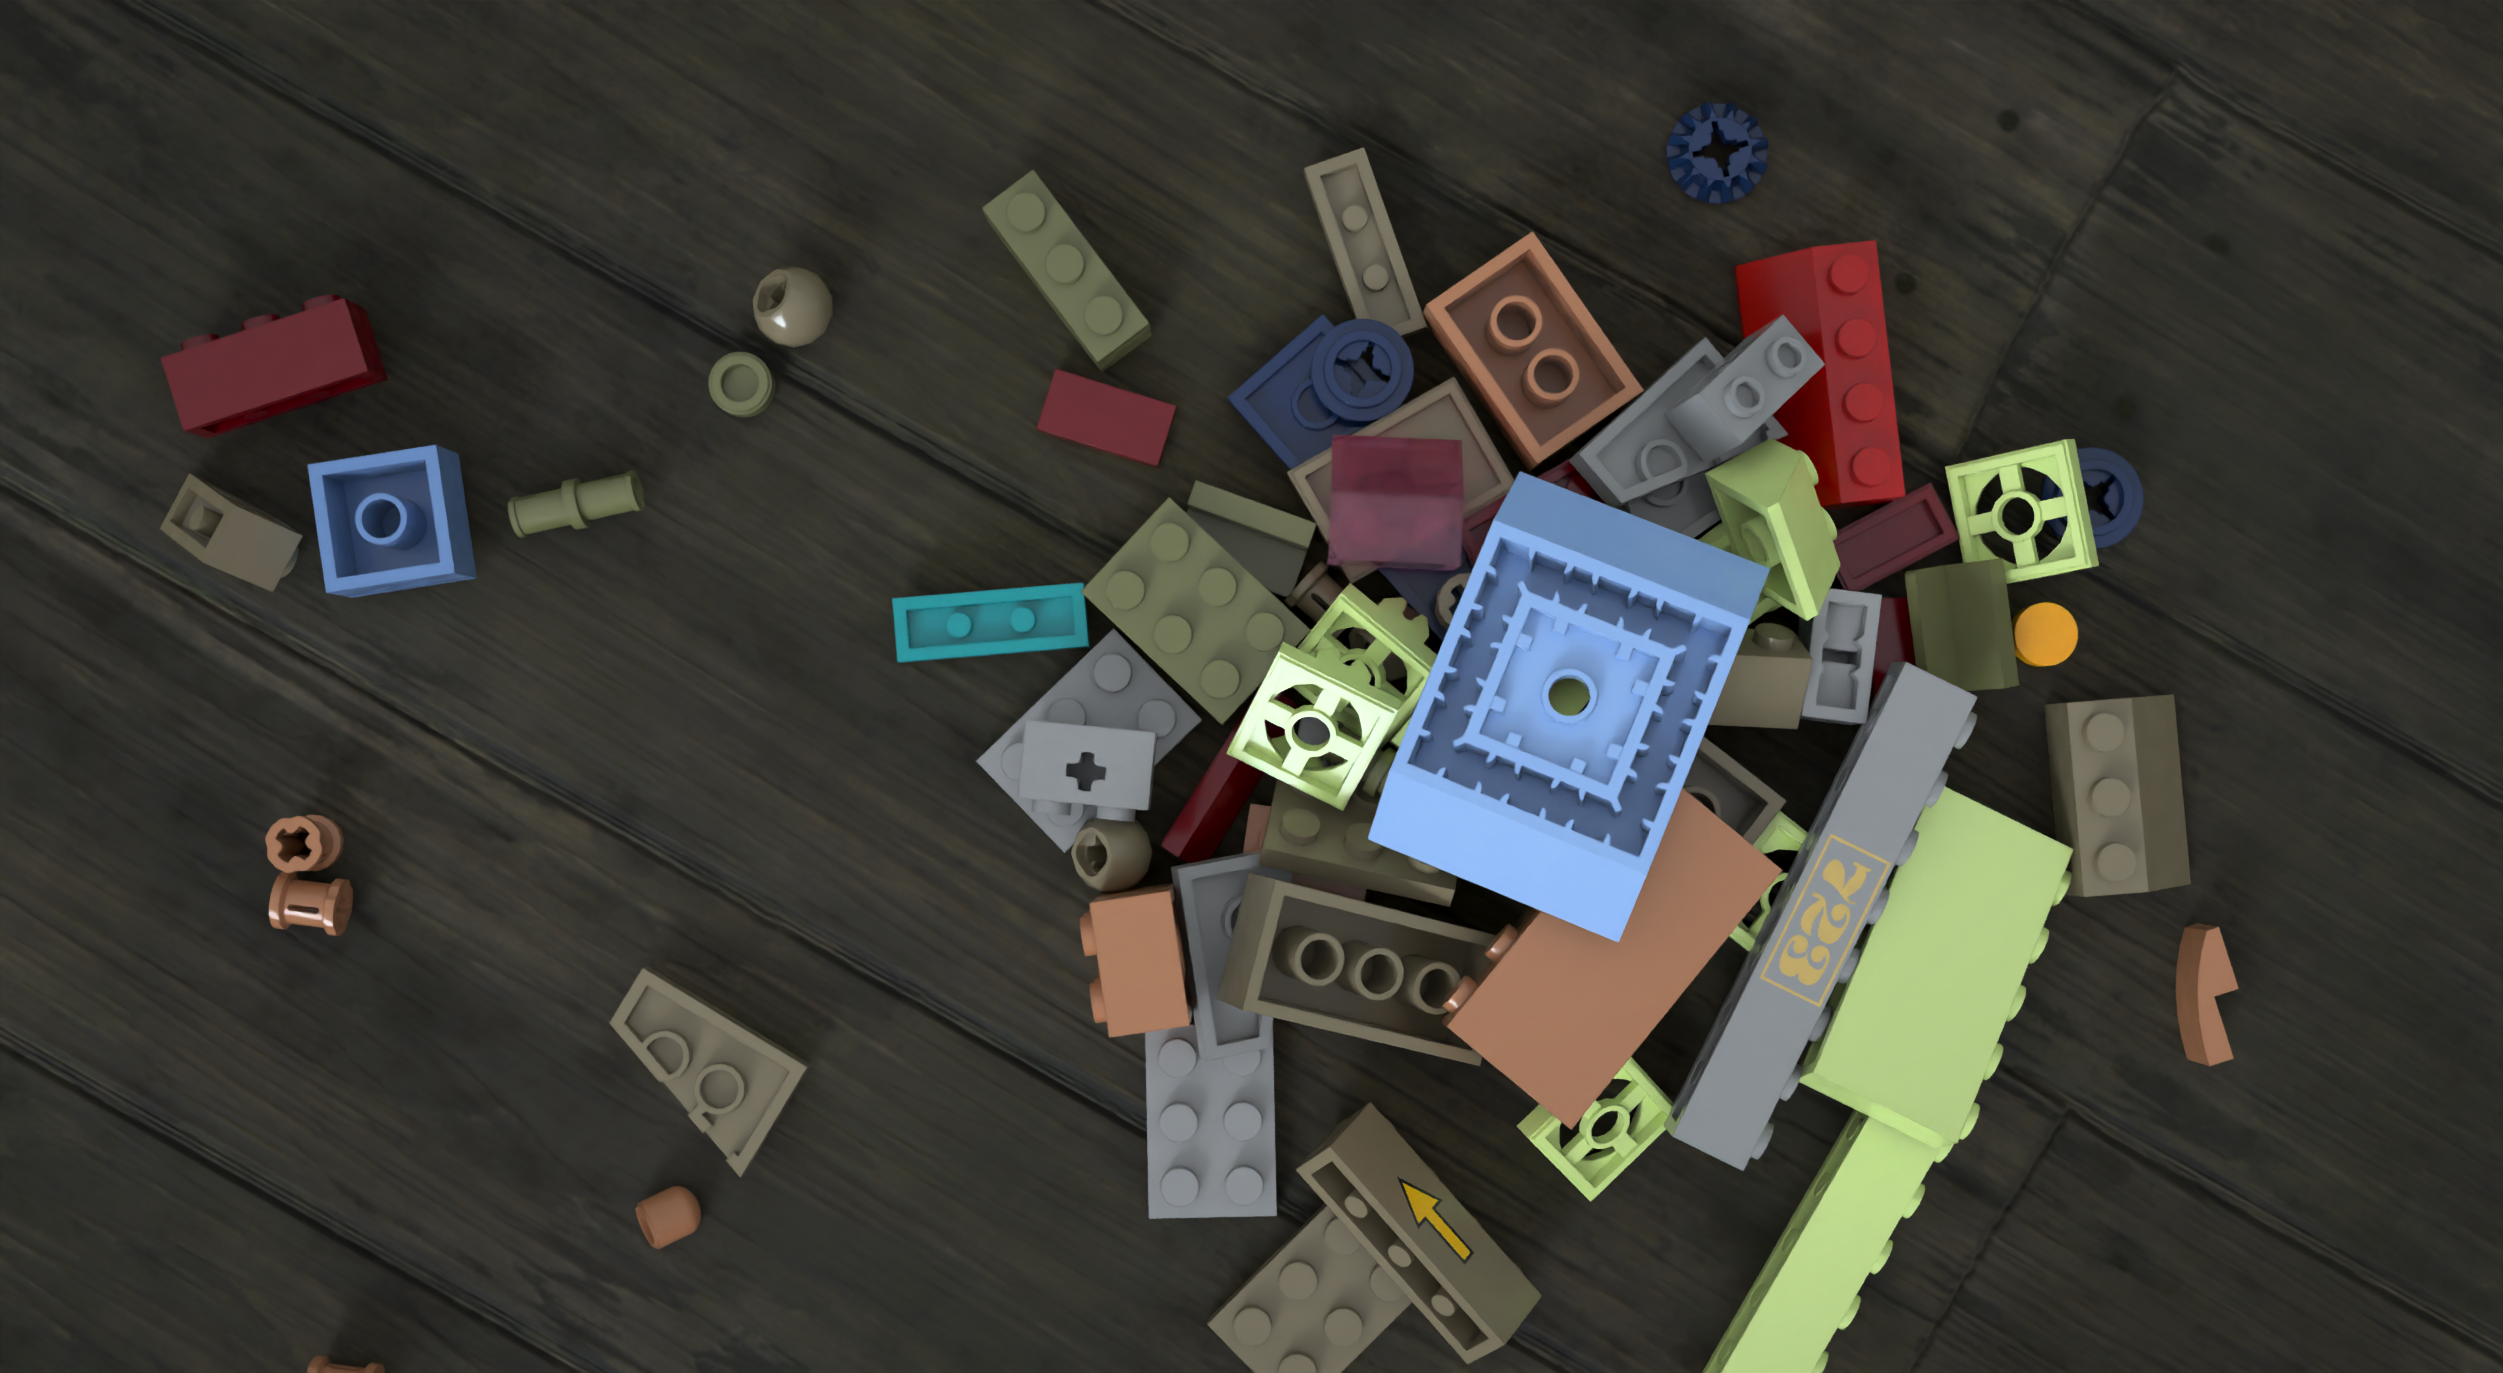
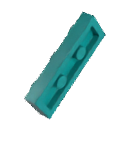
M1082 582L892 598L897 662L905 663L1090 647L1086 596L1081 593L1085 584Z

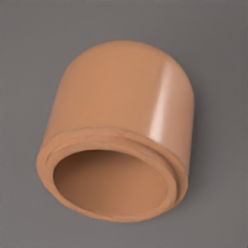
M672 1186L638 1202L635 1208L645 1237L650 1245L658 1250L695 1232L700 1225L702 1216L701 1207L696 1196L682 1186Z

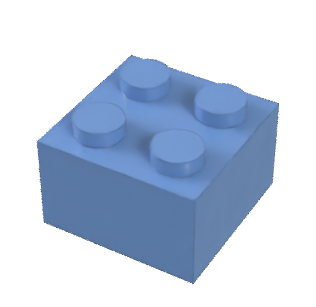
M430 445L307 464L326 593L354 598L477 578L458 453L438 445Z

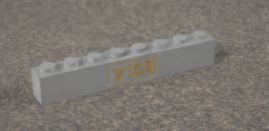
M1908 662L1891 663L1868 710L1867 724H1861L1771 906V910L1765 918L1754 945L1750 949L1664 1123V1127L1672 1137L1744 1171L1750 1157L1757 1160L1764 1153L1774 1125L1769 1123L1768 1120L1779 1098L1787 1101L1795 1091L1803 1067L1797 1064L1808 1040L1815 1043L1821 1037L1829 1022L1832 1008L1827 1006L1826 1003L1837 981L1842 984L1846 983L1856 968L1861 950L1855 947V944L1865 924L1874 925L1882 915L1890 895V891L1884 888L1895 864L1900 867L1903 866L1916 846L1919 832L1914 830L1913 827L1924 805L1931 808L1943 792L1948 779V773L1942 771V768L1952 748H1962L1974 729L1977 714L1971 712L1978 698L1977 696Z

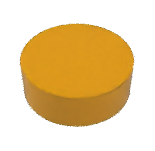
M2048 602L2029 605L2020 610L2011 621L2015 655L2026 664L2036 667L2059 664L2066 660L2076 647L2078 640L2076 622L2073 616L2060 605Z

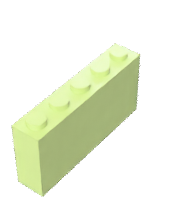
M1944 787L1939 799L1931 808L1924 805L1913 827L1914 830L1919 832L1916 846L1903 866L1900 867L1895 864L1884 888L1890 891L1886 907L1874 925L1865 924L1855 944V947L1861 950L1856 968L1846 983L1842 984L1837 981L1826 1003L1827 1006L1832 1008L1829 1022L1823 1034L1815 1043L1809 1041L1800 1063L1803 1070L1799 1080L1800 1083L1933 1148L1956 1144L1959 1139H1965L1977 1121L1980 1106L1974 1102L1982 1080H1987L1992 1076L2001 1060L2003 1046L1997 1042L2005 1022L2011 1021L2017 1015L2024 1002L2026 987L2021 985L2028 964L2034 963L2046 946L2049 930L2043 926L2051 906H2056L2068 890L2072 874L2066 868L2074 850L1947 787Z

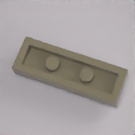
M1364 147L1305 167L1303 174L1354 319H1371L1382 322L1393 328L1402 338L1425 331L1427 325ZM1368 345L1366 351L1371 350L1374 347Z

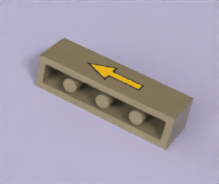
M1371 1102L1338 1123L1297 1167L1296 1171L1467 1364L1504 1346L1542 1297L1538 1290L1524 1276L1521 1269L1507 1257L1484 1231L1477 1219L1469 1214L1439 1180L1436 1173L1423 1162L1396 1131L1392 1123Z

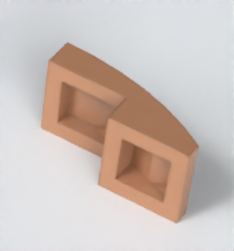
M2198 923L2184 927L2179 946L2176 967L2177 1016L2187 1060L2212 1066L2234 1059L2214 996L2239 988L2220 928Z

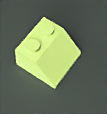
M1769 438L1705 473L1733 553L1770 568L1761 593L1808 621L1819 614L1841 565L1833 543L1837 539V530L1830 515L1820 506L1814 488L1818 484V474L1810 458L1801 450L1796 451Z

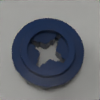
M1708 101L1685 113L1674 126L1667 143L1666 156L1668 168L1676 184L1694 199L1712 204L1732 202L1749 193L1761 179L1768 166L1767 147L1769 139L1764 137L1762 130L1758 126L1757 116L1748 115L1740 110L1735 102L1712 104ZM1713 128L1715 134L1719 135L1723 145L1733 144L1734 147L1742 146V148H1739L1726 159L1725 177H1723L1722 168L1718 167L1715 158L1704 159V156L1693 158L1694 155H1698L1700 151L1708 148L1711 143Z
M1353 319L1332 328L1318 343L1311 364L1312 384L1323 406L1344 420L1373 422L1395 411L1408 395L1414 376L1412 354L1404 339L1390 326L1371 319ZM1369 345L1374 347L1371 354L1373 358L1372 369L1381 373V377L1390 380L1389 382L1380 379L1378 382L1367 380L1363 389H1359L1356 397L1351 395L1353 390L1351 385L1352 374L1343 370V366L1335 364V361L1346 364V362L1357 363L1361 354L1365 355Z
M2090 447L2078 449L2077 454L2084 488L2088 489L2105 481L2108 482L2097 500L2103 508L2101 510L2103 514H2099L2093 509L2089 510L2096 549L2108 547L2124 539L2136 526L2143 508L2142 484L2134 468L2120 455L2103 448ZM2047 475L2039 485L2042 489V501L2062 497L2061 489ZM2067 516L2047 520L2052 528V535L2062 538L2067 527Z

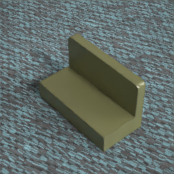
M1196 480L1187 503V514L1270 592L1288 597L1295 588L1317 523Z
M2003 558L1906 571L1905 583L1916 667L1965 691L2005 689L2019 686Z

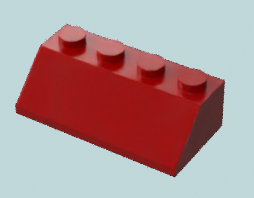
M1876 240L1810 247L1735 266L1734 273L1742 341L1779 316L1784 315L1825 363L1817 373L1773 414V417L1789 434L1778 440V442L1796 451H1803L1812 461L1818 474V484L1814 488L1820 506L1825 510L1888 504L1905 497Z

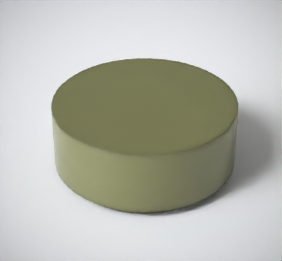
M733 352L719 359L713 366L708 381L713 401L728 414L741 418L756 416L763 412L772 402L776 389L775 378L769 366L757 356L747 352Z

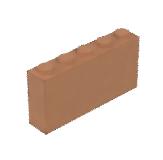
M1682 788L1619 943L1533 908L1517 929L1508 923L1492 940L1484 952V955L1491 961L1474 981L1468 975H1465L1451 990L1442 1003V1006L1449 1013L1441 1022L1572 1130L1777 878L1782 869Z

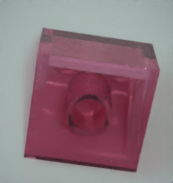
M1332 435L1327 565L1456 570L1461 565L1464 510L1462 440Z

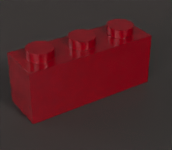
M336 294L324 295L304 302L301 305L302 312L281 319L277 314L262 315L248 319L241 324V332L220 338L217 334H205L183 341L180 344L182 351L161 357L183 431L204 438H212L387 381L388 378L365 308L346 298L341 299Z

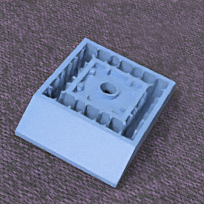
M1520 471L1493 519L1391 765L1368 840L1619 943L1751 620L1770 568ZM1575 679L1585 685L1589 692L1590 700L1587 707L1581 713L1565 716L1553 709L1549 702V693L1558 681Z

